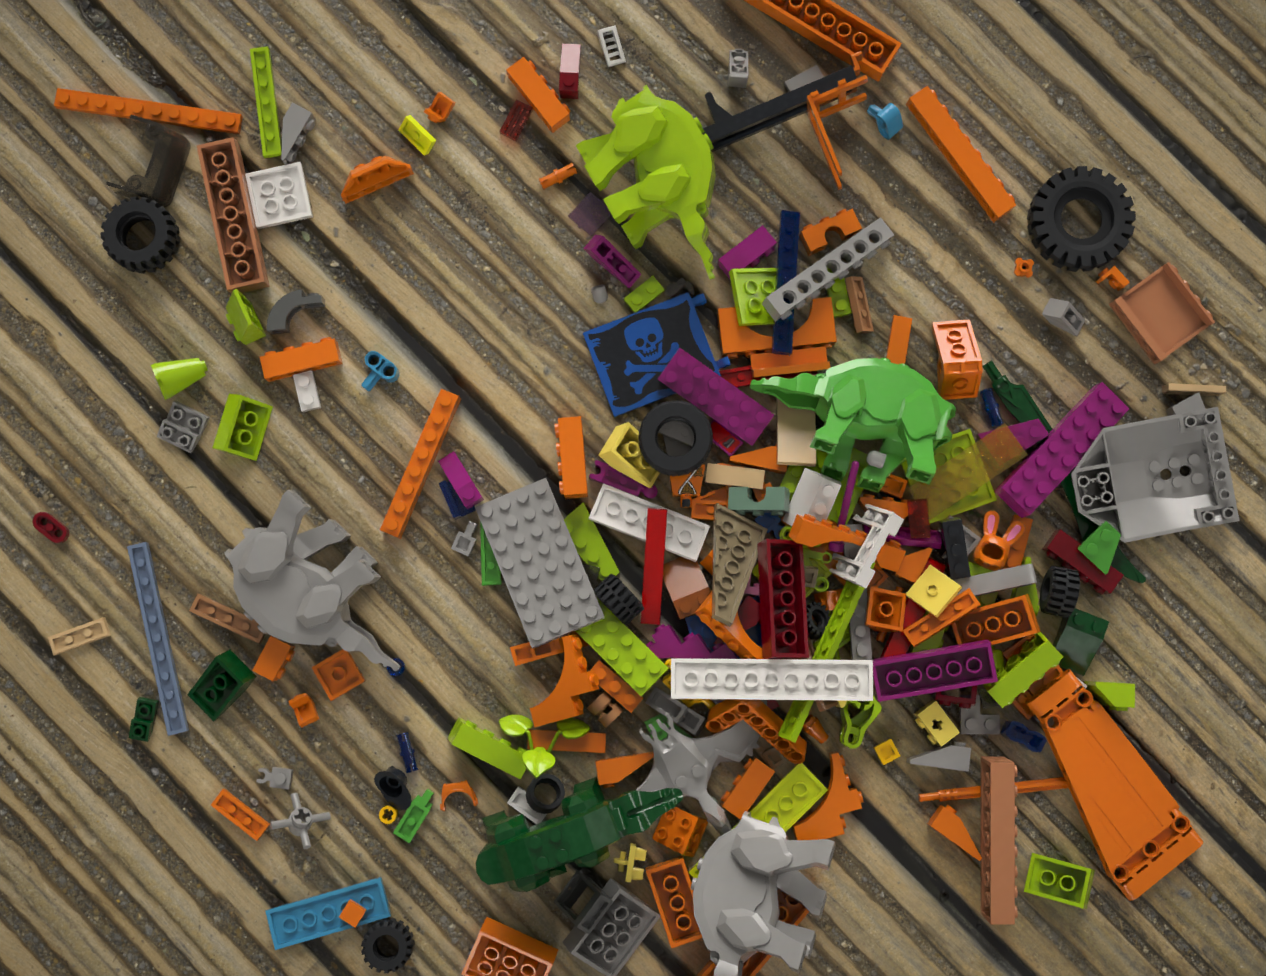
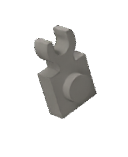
M272 767V772H270L267 768H260L258 771L264 772L265 778L257 779L256 782L265 783L270 781L269 787L289 790L294 769Z

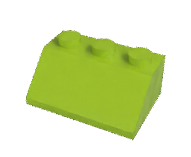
M229 393L212 448L257 461L273 406L242 395Z

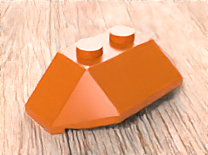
M388 156L375 157L371 162L365 165L359 164L350 171L341 197L345 204L413 175V170L410 164Z

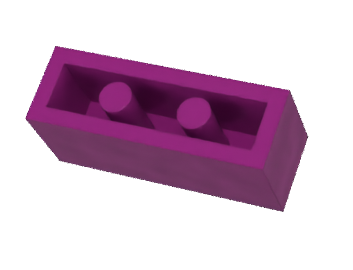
M762 225L719 258L717 264L730 279L729 271L731 269L756 267L761 262L760 259L762 257H769L775 252L774 248L777 242Z

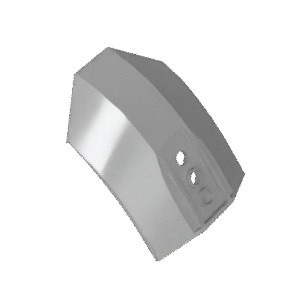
M1218 407L1103 428L1071 473L1078 512L1099 526L1105 521L1110 523L1121 534L1120 540L1124 543L1239 521ZM1183 465L1188 466L1190 469L1187 476L1180 474V468ZM1163 469H1168L1171 472V477L1167 480H1163L1160 477V472Z

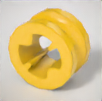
M390 805L383 807L379 812V818L385 824L394 822L398 817L397 809ZM386 809H389L388 811L392 810L393 815H391V820H388V818L385 819L384 817Z

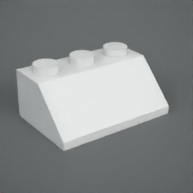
M804 468L790 501L789 513H785L783 521L792 526L797 514L801 516L809 514L818 521H822V519L827 520L841 488V482Z

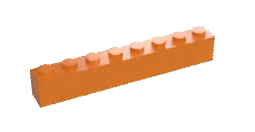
M928 86L924 87L908 99L906 106L993 223L1016 206L1014 197L1006 192L1002 181L994 176L991 166L983 161L979 150L974 149L970 138L959 129L958 122L948 114L947 107L939 102L935 91L930 90Z
M444 389L440 390L382 523L381 531L399 539L402 538L460 404L461 398L458 395Z

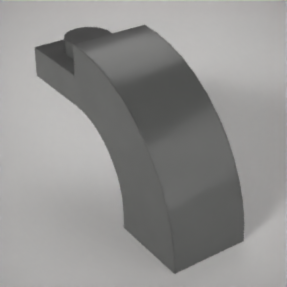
M296 290L284 295L275 303L269 313L267 332L271 335L290 333V322L297 312L308 308L326 307L325 299L318 293H309L306 296L302 290Z

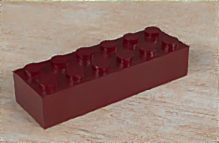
M765 539L757 544L763 659L809 658L803 544L796 543L793 540Z

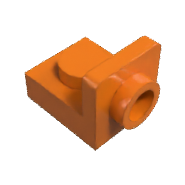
M1115 265L1111 269L1106 267L1098 274L1100 278L1096 281L1099 284L1107 278L1109 285L1118 291L1130 283Z

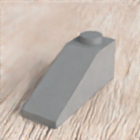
M954 741L953 745L947 744L909 757L906 762L969 772L971 748L965 747L966 743Z

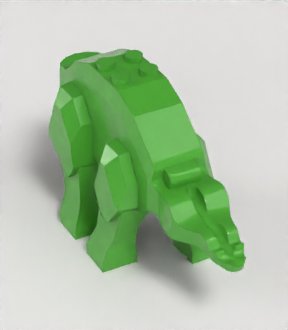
M888 358L854 359L827 369L825 374L819 373L813 376L809 373H801L791 379L773 376L768 380L762 378L760 381L752 380L750 383V389L775 396L789 408L812 410L821 418L824 426L816 430L810 444L811 448L827 452V457L824 460L820 474L842 482L848 470L855 439H883L879 452L886 454L883 468L880 469L868 465L863 469L857 483V487L876 493L880 492L886 479L905 460H907L908 464L906 478L930 484L936 472L934 451L952 439V433L946 426L948 420L955 417L956 407L944 400L937 393L932 383L917 371L911 369L907 364L901 363L898 365L891 363Z

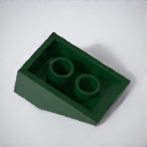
M1076 608L1068 618L1063 617L1053 646L1063 656L1058 665L1061 668L1070 669L1072 672L1084 676L1104 639L1109 621Z
M228 650L214 658L187 695L214 722L247 690L257 676L231 650Z

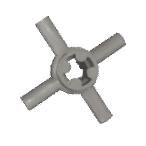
M292 793L290 796L294 811L290 814L289 819L271 821L270 827L271 830L289 827V831L293 835L301 837L303 849H309L311 843L308 830L311 828L312 823L330 820L331 815L330 812L312 815L309 809L301 807L298 793Z

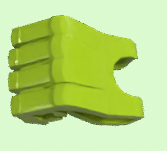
M874 695L873 701H863V703L847 701L845 707L840 708L842 725L839 741L845 747L850 749L858 748L862 743L866 729L881 712L882 706ZM849 704L861 710L852 719H850L847 710ZM849 734H853V739L848 742Z

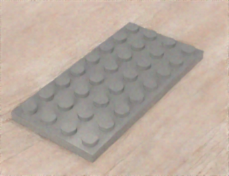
M546 478L475 507L532 649L605 619Z

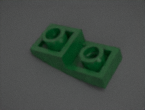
M143 697L137 699L135 716L131 719L130 739L149 741L157 714L158 700Z

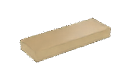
M1168 383L1162 386L1163 394L1194 395L1199 392L1200 396H1220L1226 393V386Z
M707 463L705 483L762 490L765 470Z
M102 617L48 637L53 656L109 637L111 633L106 618Z

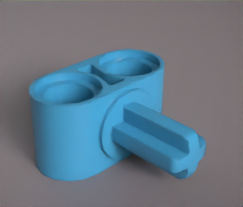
M889 103L883 109L875 104L869 106L867 113L876 119L878 130L885 139L890 140L903 128L901 113L893 103Z
M370 351L366 354L365 363L370 368L371 373L361 385L364 389L371 391L380 378L387 382L398 380L400 372L392 362L376 351ZM378 357L379 362L376 365H371V359ZM389 368L394 369L392 376L385 375L386 370Z

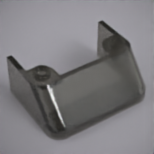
M130 115V119L136 126L145 130L147 138L156 142L145 177L133 175L128 178L125 187L108 181L106 186L115 194L128 198L138 197L140 200L142 197H145L151 201L158 202L164 208L168 207L172 203L191 148L190 142L186 137L158 122Z

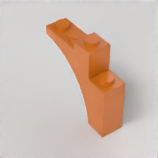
M577 634L562 637L564 644L562 674L552 693L543 702L530 708L534 727L584 714L583 702L579 695L599 689V678L595 671L587 672V661L583 657L581 650L582 642Z
M837 751L829 753L831 773L828 791L809 816L792 826L796 840H820L845 834L843 829L846 828L844 817H840V814L862 809L861 803H864L862 793L854 787L848 788L851 783L848 774H845L843 767L846 766L843 755H839Z

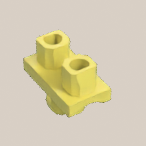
M630 843L628 859H625L626 852L620 851V858H614L613 860L614 863L619 864V872H624V865H627L625 882L643 880L644 868L634 867V860L645 861L647 850L636 847V844Z

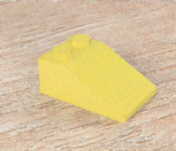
M629 422L616 426L599 456L612 468L642 485L652 488L660 472L652 468L644 459L639 446V431Z

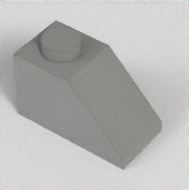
M1050 298L1042 313L1050 324L1074 336H1078L1085 322L1082 315L1069 301Z

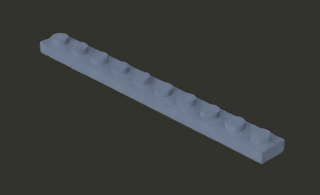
M143 542L127 546L167 735L189 731L149 543Z

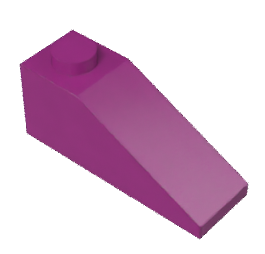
M594 235L583 248L597 263L627 288H630L641 275L604 236Z
M454 451L438 461L467 510L484 500Z

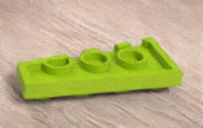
M583 502L564 519V522L578 555L603 581L610 574L617 576L620 571L593 521L589 520L590 514Z

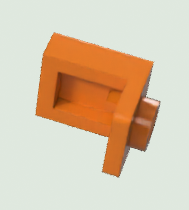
M438 92L431 106L425 108L424 113L434 123L445 122L456 102L442 92Z
M843 589L814 594L815 602H820L821 606L825 605L826 611L834 610Z
M307 693L298 694L288 701L289 705L294 709L300 727L303 728L319 720L313 699Z

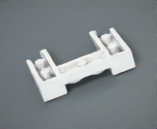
M865 504L868 510L862 518L857 514L853 517L855 521L871 527L855 559L852 560L834 553L832 558L838 560V563L836 564V569H829L831 573L865 589L876 572L870 567L875 562L881 547L885 544L888 534L895 537L904 521L903 518L894 512L869 504Z

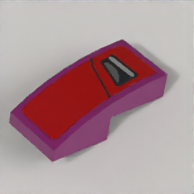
M716 420L710 423L713 433L712 443L715 446L717 445L729 457L732 456L743 444V441Z

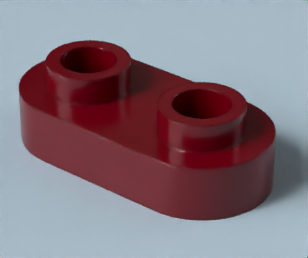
M39 512L33 517L32 523L34 528L50 541L63 543L68 539L69 529L50 513ZM44 519H47L46 525H43ZM61 530L62 535L58 537L57 533Z

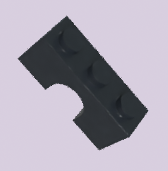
M954 517L939 520L941 538L946 550L947 576L952 580L971 577L962 519Z

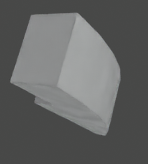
M656 686L645 702L664 716L668 712L675 723L696 736H699L707 722L706 718L678 700L671 699L670 695Z

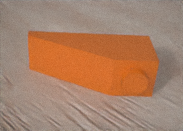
M777 444L730 456L728 463L783 475L787 470V465L777 464Z
M648 752L596 760L599 785H603V788L614 787L615 783L620 782L654 758V753Z
M939 805L927 824L980 861L982 857L961 818L955 815L957 811L949 805L946 807Z

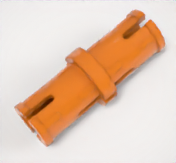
M570 163L559 170L554 169L553 173L540 178L539 182L543 190L556 183L560 184L564 179L577 174L576 168L573 167L574 164Z

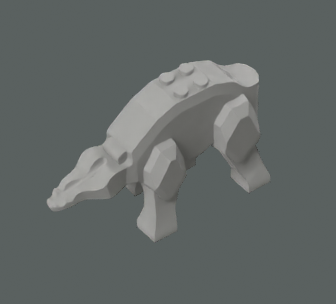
M287 490L282 495L279 506L268 528H245L242 531L245 538L233 550L228 549L224 553L233 567V588L241 607L245 610L243 612L244 615L251 621L254 619L259 624L257 628L263 634L268 633L288 643L307 645L327 644L331 647L340 645L345 651H360L372 663H382L384 667L390 666L394 671H398L401 666L383 653L374 636L355 624L350 617L348 600L361 586L376 583L381 578L373 570V567L378 562L363 547L356 546L332 572L325 567L308 561L310 557L328 546L347 541L351 535L336 520L328 519L324 525L297 534L302 517L311 507L294 490Z
M748 811L743 813L740 822L735 828L716 839L705 853L704 858L699 859L697 870H700L698 878H694L691 884V890H694V917L704 943L710 951L711 961L717 965L714 970V976H742L744 962L756 954L757 951L781 958L792 971L801 972L804 957L810 959L816 933L813 930L778 920L780 911L777 890L803 904L813 917L821 919L827 899V892L817 888L798 870L819 867L829 871L836 847L835 841L828 839L788 840L785 831L779 825L777 817H772L770 822L766 823L752 818L751 812Z

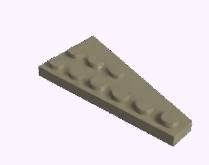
M716 503L714 505L712 618L730 627L733 624L758 557L757 544L764 540L768 529Z

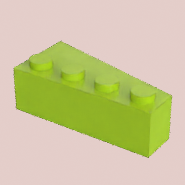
M1041 632L1034 634L1035 637L1030 642L1026 640L1021 645L1022 651L1019 654L1012 655L1008 659L1005 668L1001 667L996 671L998 682L983 684L986 691L1002 708L1010 705L1020 693L1026 692L1033 682L1043 678L1045 672L1051 667H1056L1063 658Z
M458 717L448 736L451 745L521 780L527 769L522 761V755L527 750L520 746L515 748L511 746L512 742L502 737L498 739L494 736L493 732L487 729L482 730L472 721H465Z

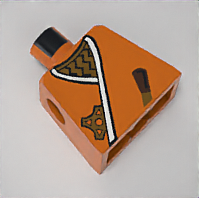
M701 465L694 472L683 476H669L672 497H680V508H692V497L700 496L705 465Z

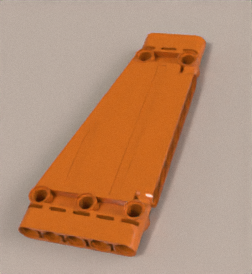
M1070 669L1059 674L1026 701V705L1039 720L1064 779L1071 783L1067 784L1107 876L1115 882L1128 901H1133L1140 897L1203 845V840L1190 825L1189 819L1179 811L1180 807L1103 706L1096 700L1094 701L1092 693L1084 688ZM1080 693H1083L1084 700L1080 703L1078 696ZM1053 717L1054 724L1049 727L1048 719ZM1177 819H1180V824L1176 827L1175 822ZM1150 843V849L1145 851L1146 844ZM1120 867V873L1115 876L1116 868Z

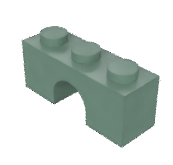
M729 487L728 509L741 516H745V513H752L754 516H764V513H771L772 516H783V513H789L790 490L786 487H766V495L760 502H754L752 497L753 490L748 487Z

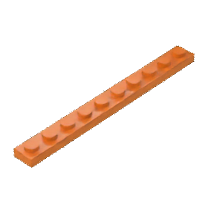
M57 88L54 106L57 109L240 134L243 116L238 113Z

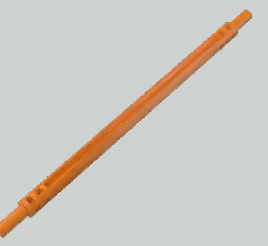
M1064 777L1015 782L1018 794L1067 789V784H1071ZM981 786L942 789L933 793L919 794L918 796L920 802L933 800L943 802L981 798Z

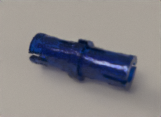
M992 388L980 391L985 405L984 410L988 413L992 428L1003 425L1004 422L998 409L1000 406L999 403H996Z
M405 732L403 733L405 741H403L402 734L396 735L401 750L399 754L400 757H403L406 773L412 772L410 764L413 771L419 769L417 768L414 757L415 750L412 749L409 733Z

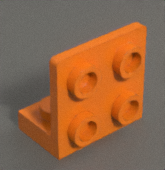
M675 807L662 814L652 839L682 855L694 857L708 822L702 817L692 815Z

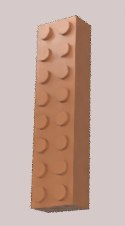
M234 137L196 145L227 290L232 294L235 289L241 293L270 287L258 229L256 228L240 145Z
M981 756V915L991 925H1015V918L1018 916L1017 906H1015V898L1018 896L1017 886L1015 885V878L1018 875L1017 866L1015 865V858L1018 855L1017 846L1015 845V838L1018 835L1017 826L1015 825V817L1018 814L1017 806L1015 805V797L1018 794L1015 777H1017L1018 771L1015 763L1004 756Z

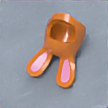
M988 511L983 518L984 536L974 551L973 560L984 568L998 571L1002 570L1006 564L1010 546L1024 534L1026 528L1022 522L1014 521L1002 538L996 536L999 514L995 511Z

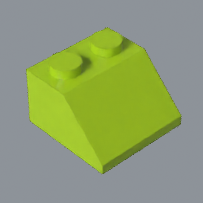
M1084 681V684L1088 686L1087 689L1102 705L1109 706V710L1128 711V707L1135 708V684Z

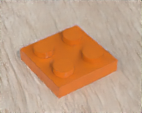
M343 649L312 667L330 701L337 699L366 681L350 652Z

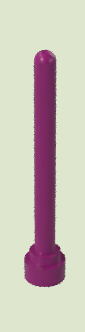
M858 461L851 463L837 526L839 524H846L859 468ZM843 541L829 542L828 549L834 552H843L845 544Z

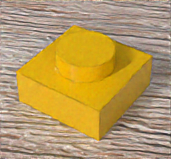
M891 738L873 747L882 765L900 757Z

